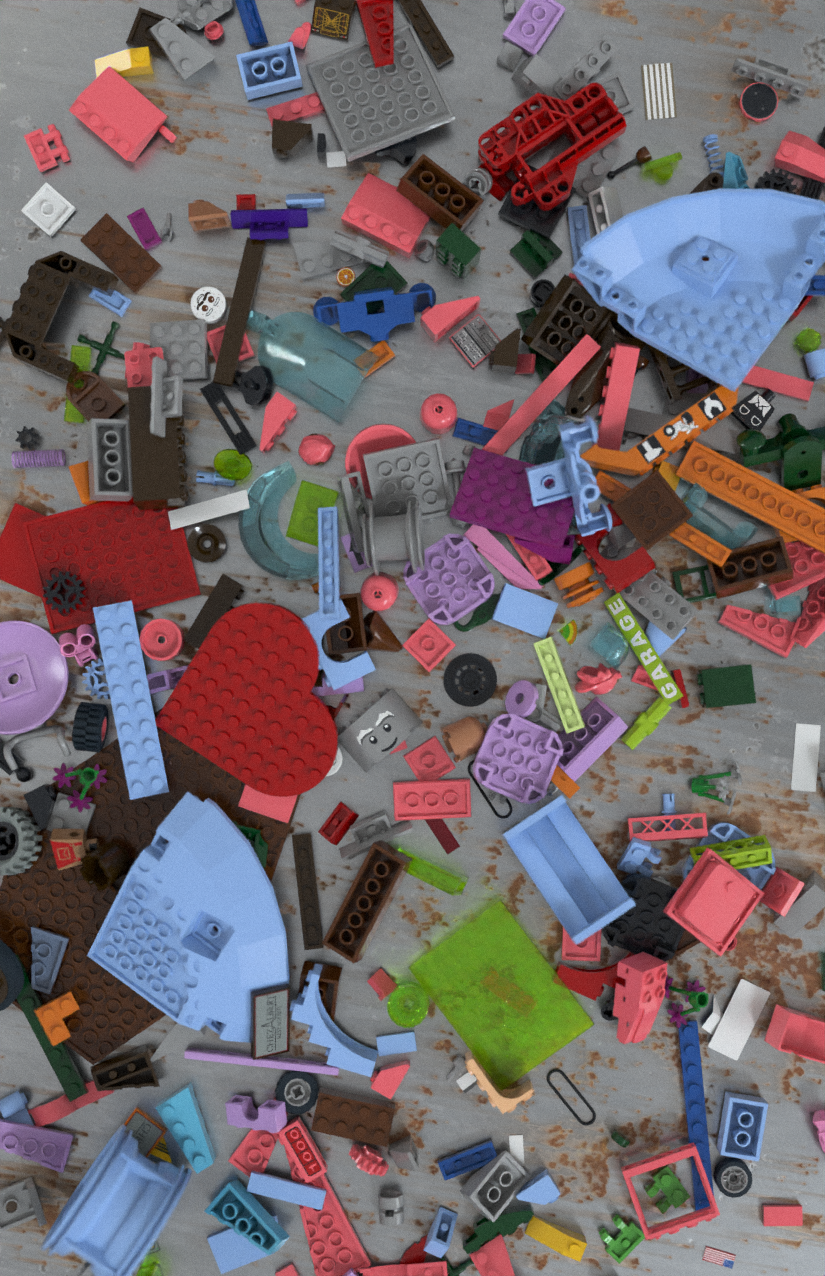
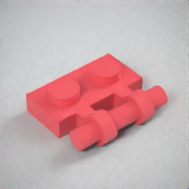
M54 124L47 127L49 133L45 135L41 128L24 135L40 172L57 166L58 163L55 158L58 156L61 157L63 162L70 160L67 154L69 151L63 145L61 133ZM54 141L56 148L53 150L49 146L48 142Z

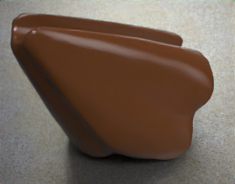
M373 610L364 617L367 650L399 652L403 648L400 641L377 611Z

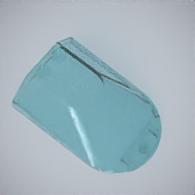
M289 312L274 318L265 327L258 342L260 366L270 368L274 377V383L339 423L342 422L345 410L367 372L380 358L327 324L319 322L317 318L302 312Z

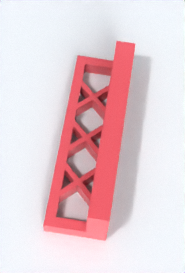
M706 813L628 818L629 843L633 837L647 842L708 837ZM702 817V829H694L689 824L693 818ZM674 819H679L685 824L681 830H674L670 826ZM654 821H661L665 825L661 832H656L650 827ZM632 822H641L646 828L642 833H633Z

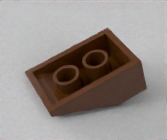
M304 961L298 994L303 993L304 986H309L310 982L306 981L309 970L314 969L315 962ZM317 963L323 965L318 981L321 1000L329 1017L334 1022L342 967Z

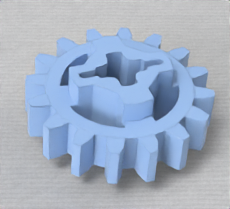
M98 658V663L91 661L92 667H85L88 673L82 674L84 677H87L82 683L88 685L85 688L86 691H92L90 696L97 694V699H101L104 695L105 699H109V691H100L103 687H108V683H101L102 678L99 675H106L105 669L104 671L96 669L104 666L103 659ZM92 676L94 677L95 681L94 685L92 684Z

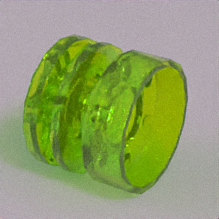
M412 981L403 982L394 989L387 1003L388 1015L398 1026L404 1028L417 1026L424 1020L430 1006L429 994L419 983ZM407 999L414 1001L412 1007L409 1004H405Z

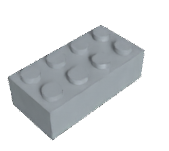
M91 418L87 424L90 500L129 501L133 497L129 420Z

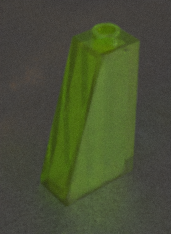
M399 848L398 851L413 859L407 871L408 874L452 896L462 895L469 877L406 848Z

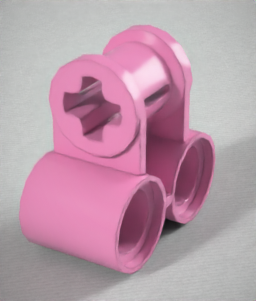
M84 624L79 626L76 630V635L64 633L60 636L59 646L61 654L65 657L74 656L80 667L92 659L97 660L99 658L94 648V630L90 625Z

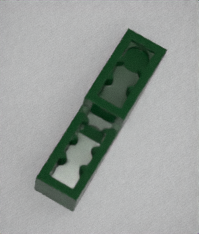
M534 307L516 313L523 334L537 315ZM527 345L529 353L536 355L535 370L541 384L556 368V365Z

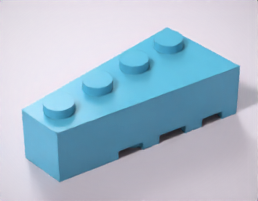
M189 1082L161 1100L155 1109L198 1174L214 1163L216 1155L207 1133L192 1083Z
M238 1179L229 1182L204 1211L216 1217L217 1221L223 1225L226 1224L232 1228L238 1235L247 1238L251 1244L268 1255L277 1252L290 1237L254 1196L247 1192V1189Z

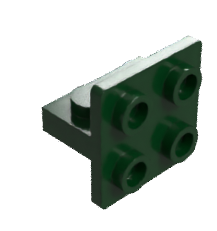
M528 230L522 234L521 240L510 249V253L534 278H537L563 253L551 239L547 240Z

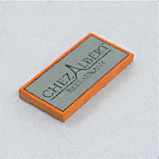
M136 1107L124 1124L126 1126L125 1132L129 1129L133 1130L131 1136L138 1140L139 1153L145 1157L150 1155L168 1130L139 1107Z

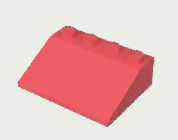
M108 66L78 96L69 109L73 115L119 155L130 162H135L168 117L111 66Z
M368 173L342 215V224L410 259L431 217L397 192V187Z

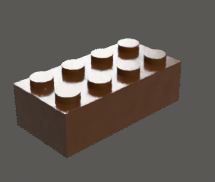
M422 154L403 175L396 190L446 229L453 223L463 231L477 215L484 202L482 198L425 154Z
M783 536L732 549L722 568L707 559L717 599L793 579V569Z
M320 1087L311 1131L387 1147L395 1112V1103Z

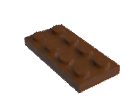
M107 213L80 240L135 294L162 268Z

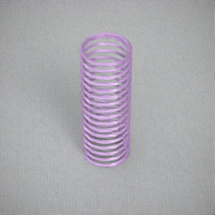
M45 449L44 451H13L11 457L14 468H29L30 466L57 467L65 465L64 449H59V452L58 449L56 451L54 449L53 451L51 449L50 451L48 449L47 451ZM62 450H63V455H64V460H63V462H62Z

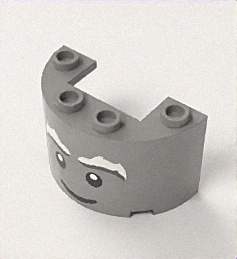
M386 688L379 695L381 698L376 703L370 702L364 708L366 712L362 716L357 714L349 721L351 725L347 729L343 726L338 731V742L365 773L391 753L423 723L393 688L391 690Z

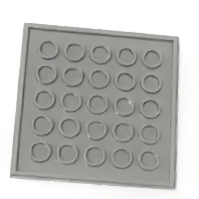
M412 24L393 30L394 64L375 68L367 41L306 64L308 74L348 162L455 120L451 106Z

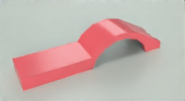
M94 1080L85 1083L88 1093L70 1102L67 1095L64 1094L49 1103L37 1105L29 1109L28 1114H32L35 1121L34 1126L41 1127L112 1094L115 1090L97 1091Z
M446 1261L391 1264L359 1269L363 1276H448Z

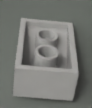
M504 1150L473 1174L459 1192L483 1217L495 1222L530 1176Z

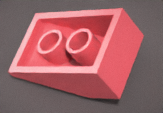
M474 296L442 303L432 308L429 306L421 313L420 325L435 343L479 308L480 297Z

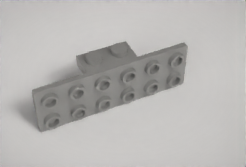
M610 542L600 555L605 559L618 561L626 558L630 553L625 549L618 550ZM594 569L595 575L604 582L606 579L604 575H599ZM653 569L619 593L623 599L669 638L674 640L696 615L698 610L670 587L672 583L664 576L660 579L655 575L658 571Z

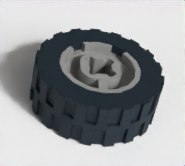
M287 1072L277 1082L275 1098L277 1101L285 1102L286 1112L297 1115L303 1114L311 1110L316 1104L319 1088L312 1075H309L307 1072Z

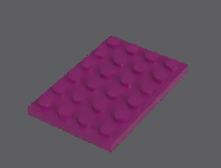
M474 447L450 511V518L562 550L575 509L572 496L533 506L526 468L537 465ZM547 479L544 482V486H550L553 483V479Z

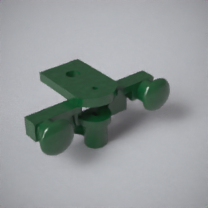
M789 413L779 419L778 425L781 432L773 438L766 439L761 431L755 429L744 430L737 436L736 442L740 446L739 458L744 467L782 459V487L792 491L821 484L822 450H825V426L811 430L806 429L803 425H800L794 414Z

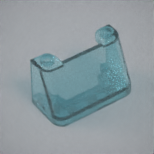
M698 483L688 487L680 498L693 514V517L686 523L730 550L743 547L759 530L747 521L739 523L733 530L702 507L708 499V494Z

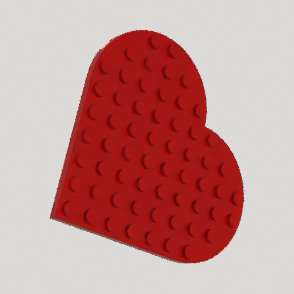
M246 603L224 614L211 628L155 720L156 726L249 787L271 796H294L314 788L332 768L338 751V731L335 720H333L325 703L311 692L319 673V650L317 643L309 631V627L298 615L274 603Z

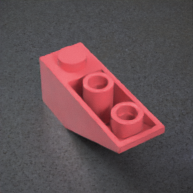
M279 392L275 393L265 408L259 449L263 454L265 451H270L275 443L273 442L277 435L280 436L286 428L284 426L288 419L291 421L297 413L296 405Z

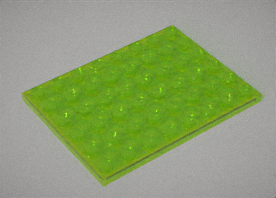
M501 899L408 967L501 1091L594 1025L593 1020Z

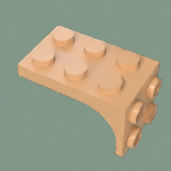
M472 1050L465 1054L466 1061L464 1062L467 1071L471 1076H476V1083L482 1092L486 1090L489 1102L494 1108L497 1106L502 1114L512 1112L517 1107L516 1104L522 1100L525 1102L533 1096L534 1088L530 1079L513 1089L502 1088L493 1081Z

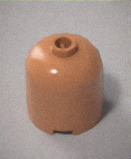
M469 716L441 728L440 731L445 733L442 736L449 753L453 751L456 756L453 760L458 763L478 752L488 728L484 722L480 723L477 718Z

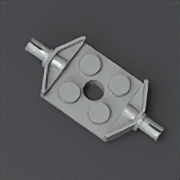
M176 0L178 14L170 21L176 26L182 23L191 29L200 30L232 9L233 0ZM205 2L211 3L207 9L201 8Z

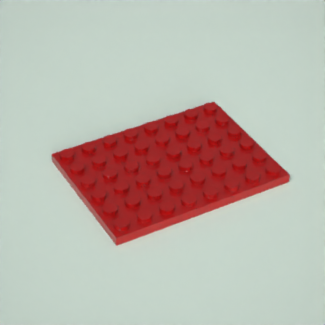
M132 497L129 501H102L22 522L51 634L75 629L84 624L96 623L93 612L94 607L132 601L135 613L201 595L192 557L188 550L184 527L173 530L170 527L168 512L179 508L139 510ZM59 571L63 572L64 576L67 571L71 572V577L74 574L78 575L76 580H83L80 586L86 587V590L82 591L86 598L80 599L83 604H76L77 610L70 608V613H66L65 609L62 613H59L58 607L52 610L53 604L47 605L46 601L49 599L43 597L47 593V590H44L43 587H48L49 585L46 580L52 581V574L58 577ZM66 579L69 586H75L72 581ZM58 583L54 585L52 590H55V588L58 586ZM64 589L60 594L65 596L68 590ZM77 594L72 597L71 602L75 600ZM54 598L58 604L63 605L59 598Z

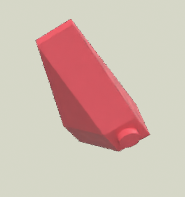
M789 130L775 156V167L825 183V149L808 136Z
M825 578L809 586V595L807 600L803 602L802 614L797 619L790 638L804 648H807L825 631Z

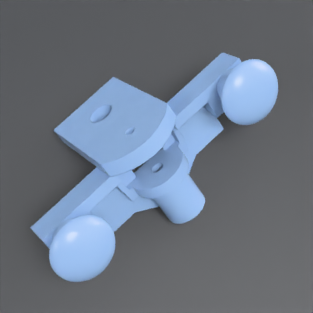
M585 415V423L575 425L573 422L559 425L565 458L526 468L533 506L572 496L577 529L582 537L594 534L595 531L606 529L607 532L612 529V516L606 505L600 504V511L591 513L588 507V503L595 501L599 497L600 490L596 485V479L592 474L591 467L579 455L580 443L591 441L592 444H595L598 439V430L594 420L589 415ZM547 479H553V483L550 486H544V482Z

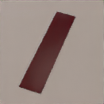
M424 819L447 855L460 847L443 819Z

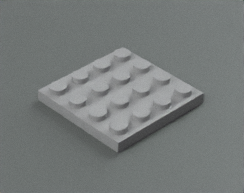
M439 438L363 454L372 500L376 509V517L405 515L408 500H411L413 505H416V501H420L422 520L450 514L452 501Z

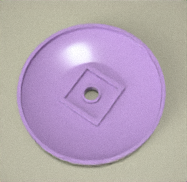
M6 621L0 623V734L2 735L21 734L43 724L58 709L68 685V663L66 657L60 652L58 641L43 628L29 622ZM18 675L17 683L11 684V676Z

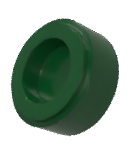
M614 1130L611 1134V1138L623 1148H627L630 1144V1140L619 1131Z

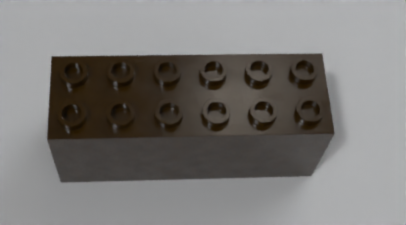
M151 386L128 387L133 502L139 510L186 507L185 501H188V490L185 488L184 482H187V471H185L183 466L186 463V452H184L182 447L186 441L185 434L181 426L185 425L184 415L166 418L165 437L152 434L150 429Z

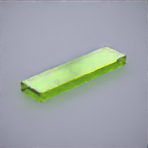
M72 345L70 361L79 366L77 373L90 371L91 347ZM78 380L75 383V388H82L84 386V380ZM66 395L64 421L84 424L85 417L72 405Z

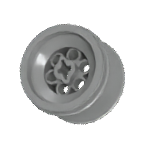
M408 500L405 515L376 517L374 503H370L369 517L367 514H363L362 520L363 544L367 566H371L373 562L375 575L378 576L380 574V561L409 559L414 573L417 572V567L424 571L425 547L420 501H416V505H413L412 501Z

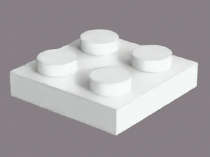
M46 182L21 211L48 236L52 237L76 208Z

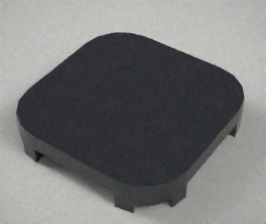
M628 874L619 883L636 905L602 928L603 936L608 942L607 944L612 947L618 946L634 954L645 952L663 961L672 959L685 929L665 914L663 910L678 889L642 874Z

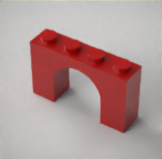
M611 503L606 505L612 516V528L623 525L622 520L611 508ZM606 529L595 531L594 534L584 537L580 534H574V542L577 546L582 545L584 547L583 553L588 561L593 560L595 563L593 567L599 575H604L606 578L604 580L605 584L610 590L614 589L616 593H619L656 568L653 559L643 546L622 560L611 561L602 557L599 554V546L601 541L610 533Z

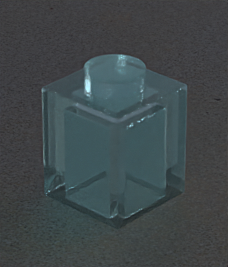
M786 596L778 600L772 598L770 611L774 614V617L801 615L800 596Z

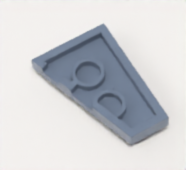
M32 926V989L51 994L69 937Z

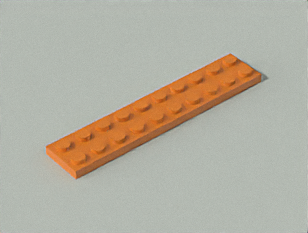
M692 441L675 476L825 554L824 508L708 447Z

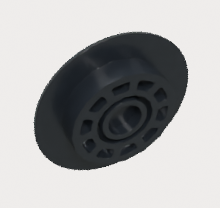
M466 653L457 656L448 664L444 673V687L448 696L462 706L474 707L481 705L489 700L496 689L497 675L493 665L485 657L478 654ZM467 665L468 669L463 670L462 667ZM470 665H474V666H476V668H475V669H471V666H470ZM480 668L483 671V673L480 674L478 672V669ZM460 670L461 674L457 676L456 674ZM456 678L459 679V684L455 683ZM481 684H484V687L481 690L479 687L481 686ZM459 686L463 688L462 692L459 691ZM478 690L479 693L473 694V691ZM465 691H469L470 695L464 694Z

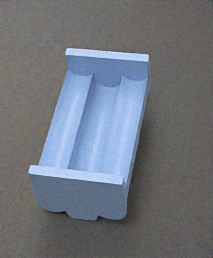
M563 795L557 797L502 834L568 933L570 939L576 945L636 905L633 899L627 895L566 804Z

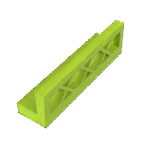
M765 835L689 848L694 866L702 856L696 854L704 853L707 848L713 850L736 870L772 864L771 846Z

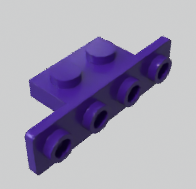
M306 208L231 210L230 212L232 228H250V239L281 240L289 238V227L308 226Z

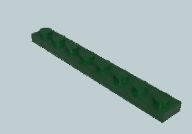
M17 954L15 956L19 960L24 973V985L16 999L71 1102L88 1093V1089L63 1041L55 1046H52L33 1011L44 1004L38 992L32 989V981Z

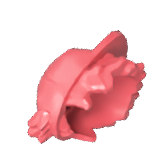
M602 663L599 664L598 668L584 666L576 673L581 681L575 685V690L579 693L591 691L595 695H603L615 687L617 680L622 678L619 670L611 667L607 668Z

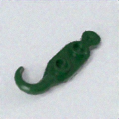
M501 593L492 594L486 602L476 608L466 625L459 624L458 620L454 622L455 628L462 632H468L474 627L488 622L493 616Z

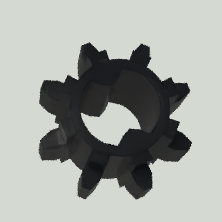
M23 426L21 432L17 431L19 437L15 441L21 442L20 448L28 447L29 450H32L34 445L39 446L37 439L41 436L35 434V428L32 427L28 430L26 426ZM27 434L31 436L29 442L24 440Z

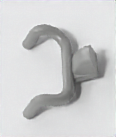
M45 721L30 731L12 737L3 748V754L10 769L15 770L18 768L11 753L14 745L24 740L51 733H57V742L65 757L69 756L71 751L65 741V729L59 725L47 727Z

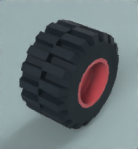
M81 702L76 710L73 723L72 741L74 749L99 753L105 744L107 736L108 709L104 704Z

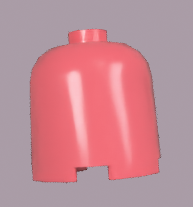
M436 393L426 398L420 409L422 426L432 434L441 435L449 432L457 422V407L451 397Z
M380 572L378 576L375 573L370 574L364 579L361 586V599L363 603L374 611L389 609L396 602L399 595L397 581L390 574Z

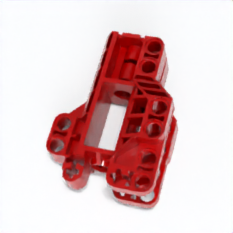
M596 82L587 85L565 101L536 93L514 108L511 115L479 137L478 157L493 178H501L513 170L515 176L520 180L511 189V201L514 205H525L533 199L541 210L549 211L570 196L578 164L624 134L627 127L626 121L622 113H619V109L612 99L607 96L604 88ZM532 106H538L534 110L531 109ZM516 117H521L518 121L514 120ZM504 127L505 129L498 134V129ZM564 134L572 146L535 172H532L525 160ZM488 138L489 140L482 145V140ZM494 168H496V169H500V168H501V172H498L497 170H496V171H493V170H494ZM563 185L567 187V190L562 192L558 190V187ZM516 193H523V198H521L520 196L517 197ZM548 196L551 198V201L546 203L542 201V198Z

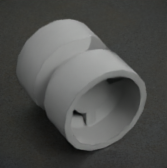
M394 1190L379 1193V1207L382 1208L379 1210L380 1224L386 1226L402 1224L404 1222V1209L401 1208L403 1206V1193Z

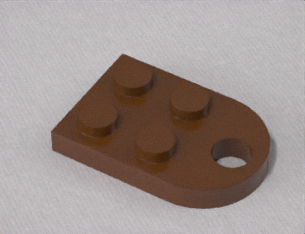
M78 372L72 384L67 383L66 395L68 400L88 422L91 418L112 419L126 406L107 384L93 372ZM78 380H84L82 388H75V383Z

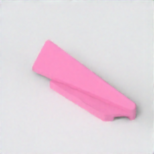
M473 524L463 535L478 546L477 550L513 586L520 589H541L543 587L538 581L536 582L534 577L486 528Z

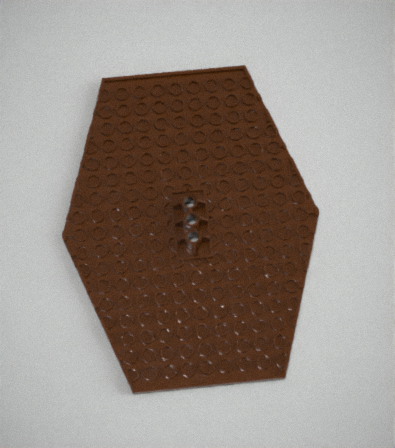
M162 708L156 713H154L155 720L161 712ZM158 726L156 727L169 792L130 800L118 738L99 753H95L73 769V771L78 769L84 770L86 767L94 769L95 765L98 764L99 771L107 770L106 774L102 776L107 779V782H100L99 789L93 783L86 792L85 797L92 798L91 803L96 804L86 837L87 840L98 838L99 846L107 842L120 844L127 851L130 858L128 871L105 890H97V886L93 883L89 885L80 872V869L83 867L82 864L58 870L50 841L52 831L45 828L37 832L38 835H42V841H38V846H42L41 851H36L35 853L39 856L38 859L30 861L33 866L25 869L23 873L3 875L0 887V940L15 955L18 954L31 981V927L36 926L69 937L52 993L47 994L36 991L43 1004L67 991H71L80 1009L62 1019L71 1035L63 1043L92 1065L166 1015L87 956L131 867L141 852L151 845L157 833L156 830L187 792L197 796L202 802L210 798L231 821L238 822V825L260 830V836L268 844L266 867L263 869L271 882L301 794H298L288 823L241 808L238 805L245 783ZM75 775V780H70L71 787H67L64 783L59 788V780L49 785L53 786L57 795L61 792L74 796L73 790L81 794L84 785L79 781L78 775ZM28 806L26 811L31 813L29 817H34ZM16 999L12 1004L22 1011Z

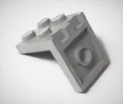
M32 1177L0 1189V1233L37 1218L39 1227L47 1224ZM8 1202H16L17 1208L14 1211H8L6 1209Z

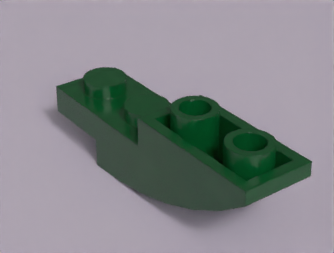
M531 1205L507 1207L495 1222L485 1217L481 1218L473 1224L475 1232L462 1241L463 1249L467 1254L476 1252L486 1240L490 1241L495 1238L498 1231L503 1237L507 1234H513L520 1224H526L533 1218V1207Z

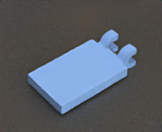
M276 1214L273 1215L272 1217L278 1223L279 1221ZM230 1227L207 1237L221 1274L269 1256L251 1244L247 1238L235 1233Z

